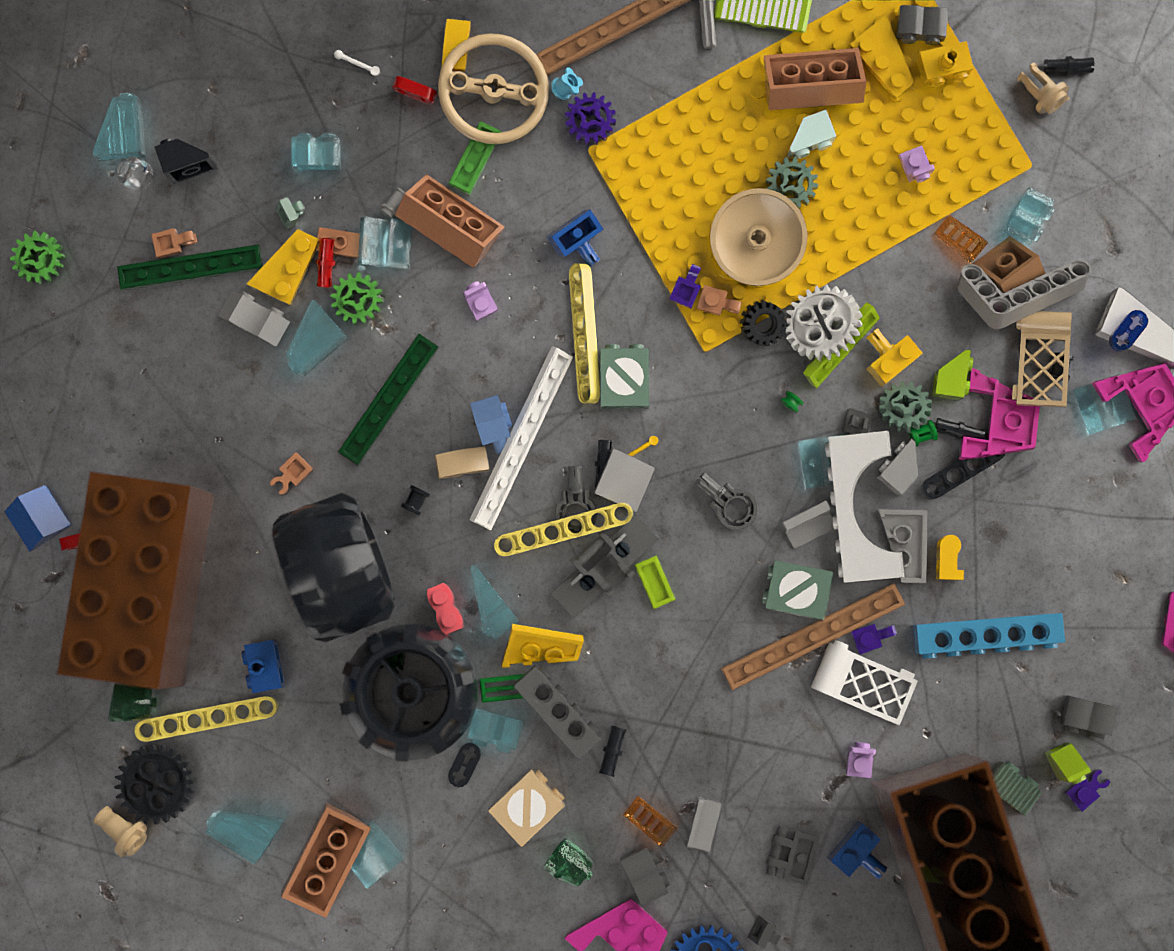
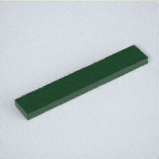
M258 244L117 266L120 290L125 291L260 270L263 267L261 247Z
M421 334L417 335L338 453L359 466L435 355L439 346Z

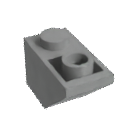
M912 439L907 443L902 441L894 450L897 455L891 461L886 459L878 468L881 473L877 478L897 496L902 495L918 477L916 442Z

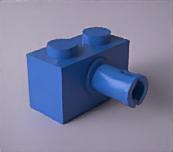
M591 209L580 212L546 236L559 257H565L577 250L584 262L590 267L595 264L594 262H598L600 258L593 250L589 241L604 229Z
M277 640L244 645L245 650L241 654L243 664L248 666L249 674L246 675L248 689H252V693L284 688L285 684Z
M860 821L856 822L827 857L848 877L861 865L875 876L877 880L883 875L875 867L883 873L887 870V866H884L871 854L881 839Z

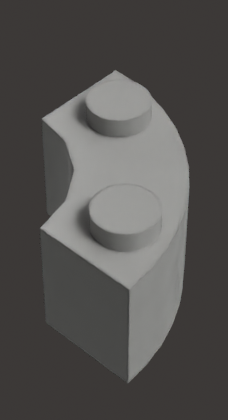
M231 291L218 316L243 331L245 330L264 342L277 347L290 321L283 318L284 313L272 306L269 310L253 302L255 297L244 291L241 294Z

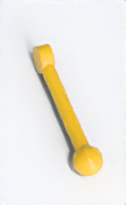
M651 436L648 442L627 455L633 457L650 445L655 446L658 443V438Z

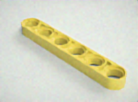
M574 263L569 270L578 398L582 403L595 404L600 398V380L592 274L589 265ZM589 388H590V397H588V389H589Z
M617 503L499 536L495 540L494 549L501 556H510L621 526L632 519L633 510L627 503ZM618 507H625L628 510L629 515L626 520L621 521L616 518L615 510ZM595 513H600L605 517L603 526L597 527L593 525L592 516ZM576 519L581 522L582 528L579 533H572L569 530L568 525L571 520ZM548 526H555L558 529L559 534L556 539L551 540L546 536L545 531ZM526 532H531L535 536V543L531 546L525 545L522 541V537ZM503 538H507L512 542V549L509 552H504L499 547V543Z
M263 696L145 719L136 724L135 735L139 740L147 742L266 719L277 713L278 703L271 696ZM264 700H269L273 704V710L269 714H264L260 710V704ZM239 705H246L249 709V715L245 719L239 718L236 714V709ZM217 709L225 713V719L222 723H216L212 719V714ZM192 714H197L201 718V724L197 728H192L188 723V719ZM167 719H173L177 723V729L173 733L165 730L164 724ZM145 723L150 724L153 728V733L150 737H144L140 732L141 726Z

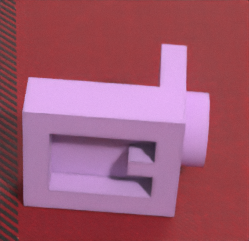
M922 146L901 153L898 156L909 182L914 180L917 183L923 182L930 178V174L935 169L933 164H929Z
M477 281L466 287V291L463 294L477 322L498 312L485 282L480 284Z
M855 742V746H848L847 776L871 778L873 755L876 754V749L870 748V743Z

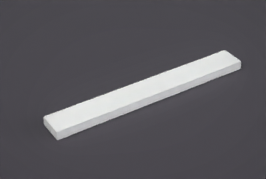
M551 347L510 433L511 437H508L470 517V521L488 530H492L573 357L559 348Z

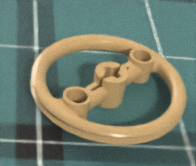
M489 33L468 38L450 52L440 71L438 95L444 114L459 132L478 142L503 144L520 139L537 125L547 107L549 83L543 64L528 46L510 36ZM498 45L509 48L521 55L533 69L538 84L526 83L523 86L508 84L498 74H491L484 80L470 78L461 71L453 72L452 69L457 61L468 51L480 46ZM460 79L463 81L464 86L461 88L455 87L452 81ZM491 85L495 86L497 90L495 93L492 92ZM530 90L534 93L535 97L528 99L524 96L523 91ZM464 92L481 94L482 98L491 104L500 102L502 98L519 100L523 105H533L535 108L530 117L517 128L507 132L490 133L478 130L466 123L454 109L449 94L461 95Z

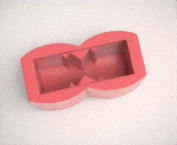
M441 583L427 589V598L430 606L437 612L436 619L441 631L448 635L463 629V616L459 609L454 606L455 598L450 587L445 583Z

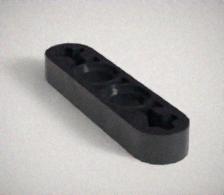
M1005 454L998 455L997 458L995 455L989 456L986 459L984 457L977 458L980 462L977 470L968 468V459L957 460L926 479L921 485L922 495L932 500L939 498L997 463ZM950 469H954L959 473V480L956 483L949 482L947 479V472ZM941 475L943 483L948 488L945 489L944 485H942L936 489V495L933 492L928 493V483L930 482L932 485L940 482L941 480L938 478V476Z

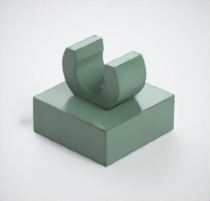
M288 197L279 200L275 210L286 230L295 227L305 207L301 201L291 204Z

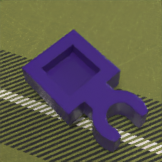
M1096 769L1091 773L1089 781L1085 779L1077 784H1073L1064 791L1081 812L1100 797L1096 790L1108 787L1111 782L1109 779H1105L1102 783L1097 781L1098 775L1102 773L1100 769Z

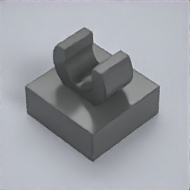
M849 408L842 432L851 435L868 433L872 414Z
M758 915L748 938L755 944L766 948L768 942L777 945L781 936L774 931L776 926Z

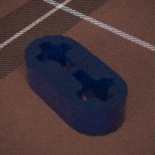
M1134 310L1123 318L1109 337V344L1113 350L1122 352L1134 344L1148 325V317L1145 312ZM1138 316L1141 326L1137 325L1130 329L1129 327L1133 323L1131 317L1135 318ZM1126 332L1128 334L1124 339L1126 344L1118 345V338L1116 336L1120 337Z

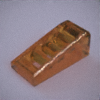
M950 214L934 232L937 237L970 264L989 243ZM952 224L954 228L946 235L944 231ZM959 230L962 233L955 241L952 237ZM965 236L968 237L969 240L964 246L959 244ZM974 242L976 247L970 252L968 248Z
M637 796L623 814L662 847L666 845L678 829L673 822L640 796ZM642 805L644 810L636 819L633 815ZM649 812L652 813L645 824L641 823ZM658 818L660 822L653 829V831H651L649 828ZM666 825L668 828L662 834V836L659 837L657 834L660 832L663 826Z

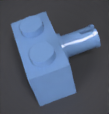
M498 395L470 403L482 445L493 442L495 453L501 454L507 442L506 438L511 437L508 428L512 427L505 402L500 403Z

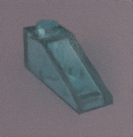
M473 564L470 568L480 619L484 624L481 626V629L489 639L493 636L497 640L511 629L512 624H517L520 621L479 568Z

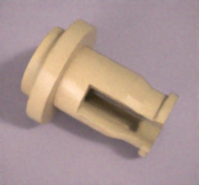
M1032 63L1029 65L1031 68L1030 72L1044 86L1039 89L1023 72L1019 74L1017 80L1023 82L1026 89L1038 101L1035 110L1039 114L1045 112L1052 114L1070 99L1067 95L1069 86L1065 82L1056 85L1044 72L1037 68L1038 65L1036 63Z
M108 806L104 807L93 821L113 838V841L116 843L114 852L119 857L135 854L147 839V826L143 822H137L133 825L114 813Z

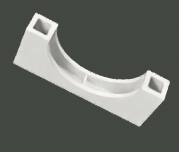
M889 431L828 437L829 443H825L826 457L831 458V467H828L829 481H833L834 491H830L831 504L836 505L837 514L833 515L834 530L838 529L839 539H835L837 554L841 553L842 563H838L839 578H843L844 583L904 577L902 552L883 550L871 543L858 527L853 511L854 489L863 471L876 460L891 456Z

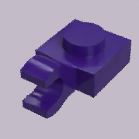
M692 264L686 279L678 277L669 300L687 308H692L701 288L700 285L695 284L701 267Z
M871 624L851 631L858 654L883 647L881 639L897 635L894 625L877 630L875 624Z

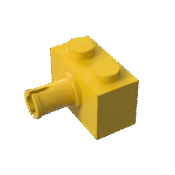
M967 41L922 51L916 58L923 86L931 84V87H937L951 79H954L955 82L967 79L974 69Z
M878 328L866 337L880 354L878 355L880 358L873 362L867 370L881 387L923 354L908 335L896 345H891Z

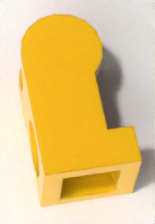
M955 535L943 536L937 542L935 579L964 580V570H957L958 553L962 545L960 539Z

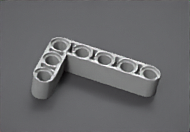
M1082 260L1072 261L1008 292L1002 293L979 266L968 264L961 270L958 290L989 327L1001 329L1081 292L1086 287L1091 269L1089 264Z

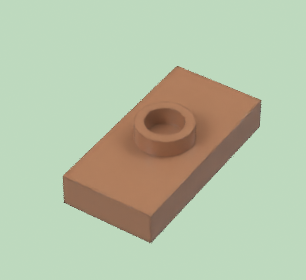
M319 227L318 239L322 237L335 239L333 255L363 259L367 235Z

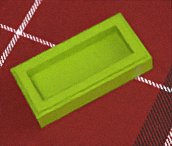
M657 555L634 565L653 609L676 600Z

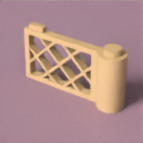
M1038 311L1017 321L1016 329L1021 330L1018 385H1013L1012 400H1017V405L1067 406L1072 312ZM1026 340H1036L1042 347L1031 355L1025 349ZM1054 341H1065V350L1058 356L1048 348ZM1044 350L1054 358L1045 367L1035 359ZM1063 356H1064V363L1060 360V358L1063 357ZM1033 361L1040 371L1030 379L1025 374L1024 367ZM1058 362L1064 370L1063 374L1055 380L1046 370ZM1044 373L1052 383L1042 391L1034 381ZM1023 378H1025L1028 381L1024 385ZM1062 379H1063V387L1058 383V382L1061 381ZM1030 384L1039 393L1033 400L1022 399L1023 390ZM1056 385L1062 392V401H1051L1045 394Z

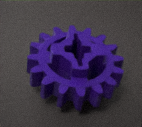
M593 92L591 97L583 93V99L581 100L577 96L574 97L575 105L568 104V109L571 112H565V118L570 120L565 122L566 128L572 127L569 135L573 136L576 134L577 142L583 138L585 139V145H588L590 140H593L595 145H598V138L601 137L602 140L606 141V132L609 134L613 133L611 126L616 125V120L611 117L616 115V111L609 110L612 107L611 101L604 103V95L597 99L596 92ZM601 110L606 114V121L600 116ZM592 115L595 116V121H586V117L590 118ZM575 116L581 121L579 128L575 123ZM594 130H597V131H598V132H595V133H589L590 131H594Z

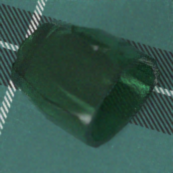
M114 683L108 722L133 723L150 718L152 707H157V697H152L151 688Z
M564 838L542 868L559 881L578 887L584 880L589 881L592 877L591 869L594 862L582 848L568 838Z

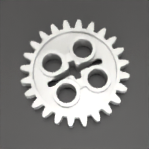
M825 285L823 291H820L819 287L816 286L815 293H811L807 289V296L805 298L798 295L800 302L791 303L794 310H787L790 318L787 319L786 324L788 326L785 332L788 335L786 339L795 351L798 350L801 356L806 354L809 360L814 355L818 361H821L823 355L828 360H831V353H835L839 357V350L841 348L848 351L847 343L855 344L852 336H860L858 329H856L863 325L859 320L862 317L859 311L860 307L852 295L848 296L845 289L840 292L837 286L832 291L828 285ZM833 305V307L830 310L826 311V308L828 306ZM816 306H818L820 314L831 333V340H828L827 334L822 328V323L814 310ZM812 316L810 320L804 322L805 318ZM843 324L840 329L834 330L837 325ZM821 335L818 340L813 341L814 337Z

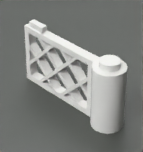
M835 640L834 644L829 643L810 688L900 726L918 680L913 679L915 674L902 668L897 672L847 650L849 645ZM854 659L861 661L866 671L855 677L851 670ZM868 665H870V666H872V667H875V668L869 670ZM879 670L884 671L888 681L876 686L871 673ZM890 674L897 678L891 679ZM868 676L872 688L860 693L856 680ZM905 680L910 683L905 693L898 695L893 683ZM852 682L856 695L849 698L840 695L843 685ZM890 685L894 697L882 702L878 689ZM874 691L879 704L867 707L862 696ZM856 698H858L859 701H860V703H858V702H856V701H853V700L856 699ZM896 701L899 708L896 718L887 715L884 705ZM880 707L882 713L879 712V711H877V710H875V709H877V708Z

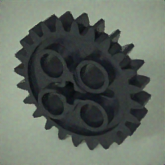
M152 744L150 751H148L146 746H142L141 754L136 750L132 751L134 759L125 757L124 761L127 766L121 765L118 767L123 774L115 776L117 780L121 781V784L114 786L115 789L121 790L116 799H124L120 807H129L127 815L135 812V821L140 820L143 816L144 824H148L151 818H153L155 825L160 823V818L167 823L169 822V814L175 819L178 817L177 809L182 812L186 810L183 802L191 803L192 800L187 794L195 793L194 789L189 788L190 784L196 782L194 779H189V775L194 770H186L190 762H181L183 753L174 756L175 748H171L166 752V745H161L157 751L156 744ZM147 761L152 762L155 766L153 774H148L145 770ZM169 772L174 773L177 777L175 785H170L167 782L166 777ZM136 774H140L149 781L157 779V785L174 791V795H171L162 788L152 789V783L137 778ZM136 783L141 784L144 789L142 796H137L134 793L133 788ZM158 794L165 798L166 803L164 807H159L155 802Z

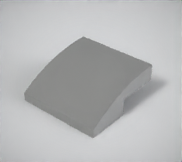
M612 449L594 494L615 504L627 503L631 506L633 512H637L655 468L623 452Z

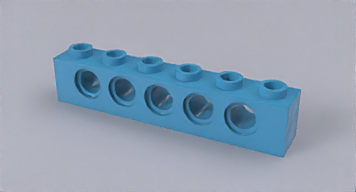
M1063 613L913 625L915 654H922V659L937 658V653L946 652L947 657L961 656V651L970 650L971 655L986 654L985 649L995 648V653L1010 652L1009 647L1019 646V651L1034 650V645L1043 644V649L1058 648V643L1065 642ZM1036 625L1042 629V635L1038 639L1032 635V629ZM1012 627L1018 632V637L1014 641L1008 637V631ZM987 629H990L994 634V639L990 643H987L983 637ZM963 631H966L970 636V640L966 645H963L959 640V636ZM939 633H942L946 638V642L942 647L937 646L935 643V637Z

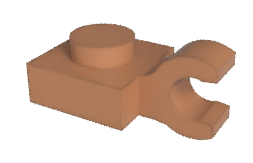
M172 228L151 234L156 257L159 259L182 253V245L198 243L196 233L192 231L177 234V230Z
M704 285L697 310L717 316L721 315L722 310L739 314L742 302L726 299V291Z

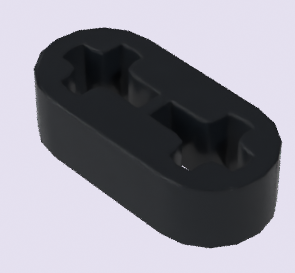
M470 742L460 748L448 774L449 782L453 786L463 787L469 782L481 757V749L477 744ZM473 747L475 749L474 753L477 756L476 758H471L468 764L464 763L466 754L463 751ZM461 766H464L466 768L463 775L466 777V780H460L458 783L455 781L456 777L453 775V772H458Z

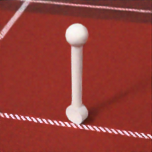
M340 50L334 52L336 59H343L366 69L373 76L380 74V69L377 66L370 67L344 55Z

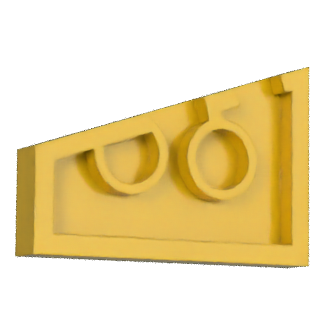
M885 14L850 43L849 48H859L862 63L893 99L896 100L913 86L914 80Z
M297 229L250 279L247 285L291 305L318 248L319 239Z
M512 624L502 657L501 668L510 667V664L523 663V666L532 665V662L547 661L548 663L578 661L584 642L583 635Z

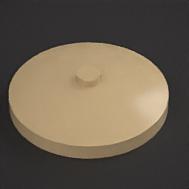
M762 188L742 191L728 199L718 210L711 227V248L718 265L732 279L751 286L774 284L789 276L797 268L804 256L807 245L805 220L798 207L779 192Z

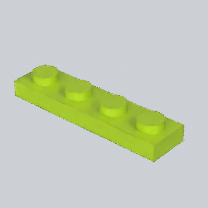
M866 302L859 309L862 314L859 320L863 325L856 328L860 336H852L855 344H846L848 351L841 348L839 350V357L835 353H831V360H828L823 355L821 361H818L816 358L808 364L803 374L812 386L818 388L880 319L874 306Z

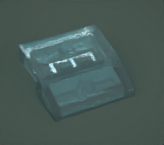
M362 217L360 219L358 265L408 270L410 266L412 226L402 220Z
M1092 383L1073 389L1089 435L1136 420L1125 390L1107 402H1102Z
M845 433V434L834 435V436H829V437L844 436V435H848V434ZM828 437L798 441L806 489L833 485V481H829L828 467H831V458L826 457L825 443H829Z
M375 820L368 824L371 829L351 867L352 871L367 889L405 858Z

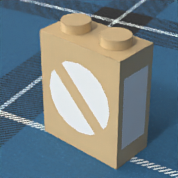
M533 769L529 770L488 810L521 847L565 806L562 802L565 797L556 788L553 790L549 788L546 784L548 779L540 770L536 772Z

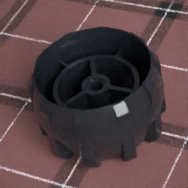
M339 493L321 501L304 505L277 518L272 527V538L279 565L298 614L306 630L314 640L328 642L390 619L395 608V597L389 574L368 519L355 498L345 493Z
M403 624L376 632L366 638V641L357 649L351 660L346 662L342 674L345 675L342 686L343 703H339L342 716H347L352 729L359 736L358 742L367 750L371 748L384 756L395 758V761L408 762L426 759L442 753L463 736L476 711L478 680L469 656L459 643L436 628L422 624ZM402 653H416L425 656L439 667L446 684L425 687L418 678H403L390 661V658ZM382 665H384L396 681L392 687L391 695L399 709L392 726L385 722L378 714L372 698L373 681ZM407 685H413L416 688L417 694L415 698L408 699L405 697L404 688ZM447 689L445 708L440 717L431 726L417 731L399 729L407 708L421 703L425 698L426 692Z

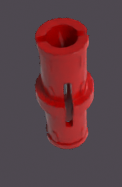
M319 238L318 259H316V265H318L316 286L332 287L333 266H335V260H333L335 239Z

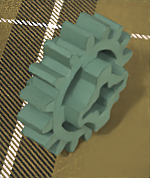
M786 157L783 160V165L778 161L775 163L776 170L770 168L769 174L772 177H768L766 183L771 184V186L767 187V189L779 192L784 196H793L794 198L789 199L800 209L801 202L807 206L809 204L808 197L814 198L816 195L812 190L818 188V184L813 183L818 178V175H811L814 167L806 168V160H803L800 164L797 163V157H794L792 162H789ZM778 175L779 179L782 181L779 188H777L776 179ZM805 179H807L808 183L806 192L804 191L805 188L802 186ZM794 180H798L795 186L791 185L790 187H786L788 181L793 182Z
M903 381L900 382L899 387L891 384V391L885 389L884 397H880L879 413L882 414V421L889 420L888 427L891 428L896 425L898 432L902 430V427H906L907 432H910L912 426L918 430L920 429V422L926 424L927 416H931L932 400L928 399V391L922 393V386L919 385L917 388H914L912 381L908 386H905Z

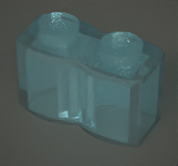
M299 133L297 137H292L293 170H341L340 137H336L333 133H323L321 137H312L309 133Z
M1030 187L1027 188L1006 225L1004 233L1027 245H1030L1033 240L1037 242L1044 231L1041 228L1043 221H1049L1055 210L1052 207L1054 200Z
M476 708L468 737L473 739V744L486 747L487 743L497 745L496 750L510 753L511 749H517L524 721Z

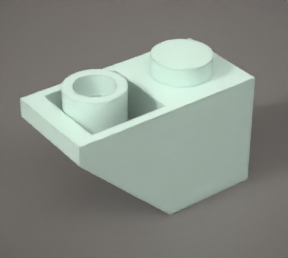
M826 110L803 118L788 152L789 159L795 156L797 159L809 155L811 150L818 148L821 151L832 146L836 133Z

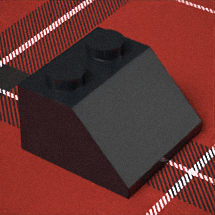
M168 138L162 140L160 145L154 146L163 173L173 184L219 169L209 153L182 140Z

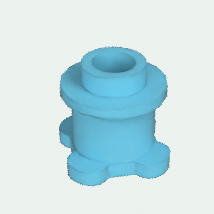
M566 68L564 75L560 78H555L551 83L553 94L562 100H567L571 94L576 95L579 93V87L583 85L582 79L577 77L571 68Z

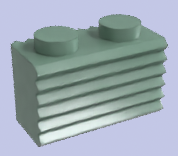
M999 761L993 768L992 774L1000 798L1019 814L1026 816L1042 794L1037 789L1039 784L1029 776L1025 779L1018 774L1020 769L1011 762L1007 761L1005 764Z

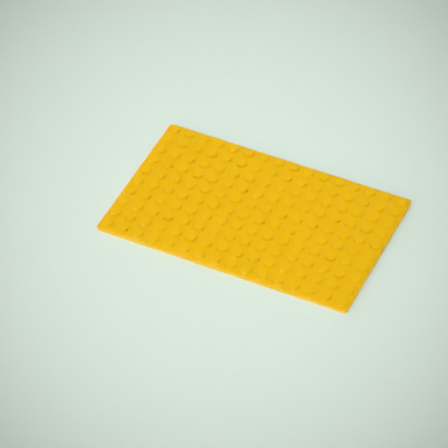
M850 0L809 23L805 33L793 32L607 137L606 141L601 140L598 142V145L594 144L588 148L591 159L670 295L678 277L686 279L692 264L701 267L695 284L700 285L701 288L692 308H687L678 303L676 305L703 351L708 352L742 333L741 327L743 325L740 323V319L744 318L742 313L743 311L747 312L748 309L746 307L748 305L753 306V302L764 300L775 304L781 308L780 310H783L790 306L792 302H797L799 300L798 295L807 296V289L811 293L815 291L816 286L820 289L1032 167V162L975 67L970 75H968V78L962 81L955 82L954 79H951L937 87H931V84L923 86L916 60L919 53L960 43L948 22L946 38L939 45H927L925 41L917 40L912 44H906L902 40L897 39L914 84L896 100L893 99L862 63L866 78L864 103L778 110L768 109L765 91L764 55L850 49V43L885 14L896 37L900 5L938 7L935 0ZM826 110L836 133L832 146L821 151L816 148L809 151V155L797 159V163L800 164L803 160H806V168L814 167L811 175H818V178L813 181V183L818 184V188L812 190L816 195L814 198L808 197L809 204L807 206L801 202L799 209L807 228V245L801 262L789 276L777 283L766 286L746 285L732 279L718 265L711 248V227L718 210L728 199L742 191L767 189V187L771 186V184L766 183V179L772 177L769 174L770 168L776 170L775 163L778 161L783 165V160L786 157L789 162H792L794 157L789 159L788 152L803 118ZM922 146L929 164H933L935 169L930 174L929 179L917 183L916 180L909 182L898 156L901 153ZM779 175L776 179L777 188H779V186L782 183V181L779 179ZM805 179L802 184V186L805 188V192L807 191L808 187L807 179ZM794 180L793 182L788 181L786 187H790L791 185L795 186L798 180ZM785 195L788 198H794L793 196ZM704 285L726 291V299L742 302L739 314L722 310L721 315L717 316L697 310ZM767 314L760 315L756 319L755 325L770 316Z

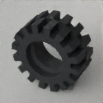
M764 300L753 302V306L748 305L746 307L748 309L747 312L743 311L742 313L744 318L740 319V323L743 325L741 331L745 333L744 336L760 346H770V343H777L776 339L783 337L782 331L786 332L784 324H787V319L784 318L785 314L780 310L781 308ZM763 314L769 315L772 320L770 329L765 332L757 331L755 327L756 319Z

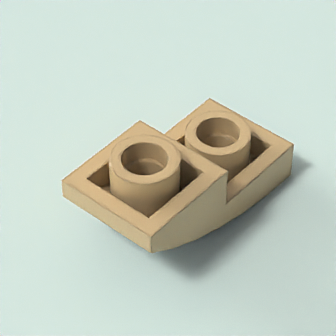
M485 446L450 451L434 456L438 479L462 477L464 474L483 473L489 470Z

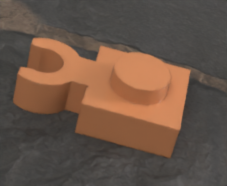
M295 452L279 468L283 475L273 478L270 485L275 486L276 483L282 482L283 489L279 491V494L284 495L288 492L291 482L298 486L314 469Z

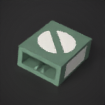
M609 344L605 345V348H600L601 409L649 408V348H644L642 344L629 345V348H620V345Z
M775 560L774 566H769L767 579L771 580L770 588L764 591L763 603L766 604V609L825 621L834 573L832 571Z

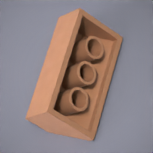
M859 48L764 55L765 91L769 110L864 103L866 78Z
M427 174L404 194L395 213L406 224L411 225L425 237L430 238L442 246L443 249L451 252L473 268L486 256L505 228V226Z
M325 803L281 890V897L326 918L371 827L351 814Z

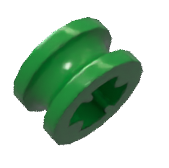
M787 390L785 393L786 397L781 398L780 402L789 410L797 413L799 411L798 406H803L804 402Z

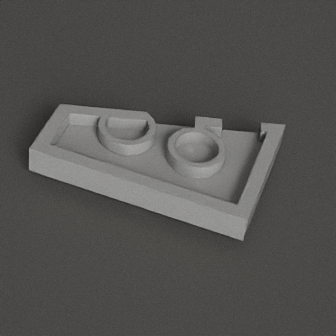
M879 509L892 552H902L904 577H900L901 582L926 583L928 510Z

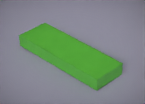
M482 121L479 122L476 128L485 132L501 133L500 130ZM471 139L448 185L470 196L496 144H486Z

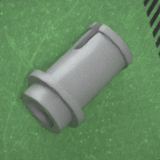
M397 187L387 202L381 204V213L389 219H392L394 216L397 217L395 213L406 192Z

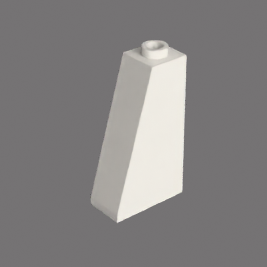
M1118 287L1112 291L1094 335L1160 363H1166L1167 366L1174 368V330L1124 289Z

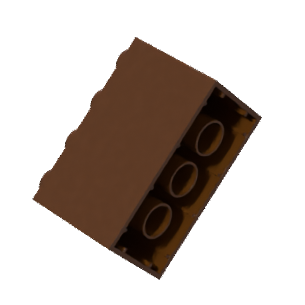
M90 471L57 675L154 689L184 686L214 494L188 485Z
M963 753L871 783L926 951H1051L988 760ZM926 865L934 876L944 884L924 881L920 869Z

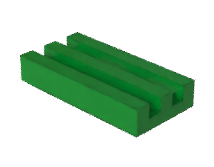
M524 674L480 678L482 703L523 699L521 694L486 697L487 692L515 690L513 685L485 688V683L517 680Z

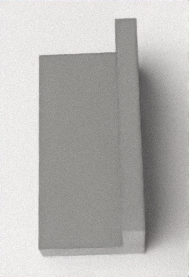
M827 501L781 523L793 548H797L834 529Z
M697 798L685 844L687 848L692 849L693 847L710 852L722 806L721 803Z

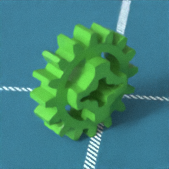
M33 231L32 237L25 233V240L23 242L18 239L16 240L19 247L11 248L16 253V256L10 257V260L17 263L12 267L13 270L20 271L18 276L22 279L26 277V281L32 283L35 279L36 283L42 284L43 278L51 282L50 275L58 276L57 267H64L59 262V260L65 258V255L59 253L63 247L60 244H56L57 240L53 236L49 238V235L45 232L41 234V237L36 231ZM36 243H44L48 246L39 247ZM37 254H40V255L38 256L39 261L36 262V261H35V260L37 259L36 255H37ZM33 268H36L39 271V273L29 272L27 269L31 270Z
M360 272L357 273L356 278H353L348 273V280L346 281L343 278H339L341 285H334L333 288L337 293L330 296L336 300V302L331 304L333 309L339 308L336 315L338 317L344 315L343 321L346 323L352 319L354 325H357L358 320L366 324L367 317L374 320L373 312H381L377 304L384 302L382 298L378 297L383 293L382 290L375 289L378 286L377 281L375 280L370 283V275L367 274L363 279ZM357 284H363L367 286L369 290H363L359 288ZM348 287L349 290L345 296H342L344 290ZM359 294L361 297L358 304L354 302V295ZM372 301L371 306L366 310L368 302ZM344 308H353L357 314L349 313Z

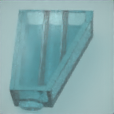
M122 93L120 97H112L93 149V156L99 162L146 157L142 101L137 95Z
M315 300L310 302L286 354L291 360L287 363L296 374L301 372L304 376L348 340L347 336Z
M222 809L218 813L213 812L206 822V825L209 827L205 833L255 865L259 862L285 820L280 817Z

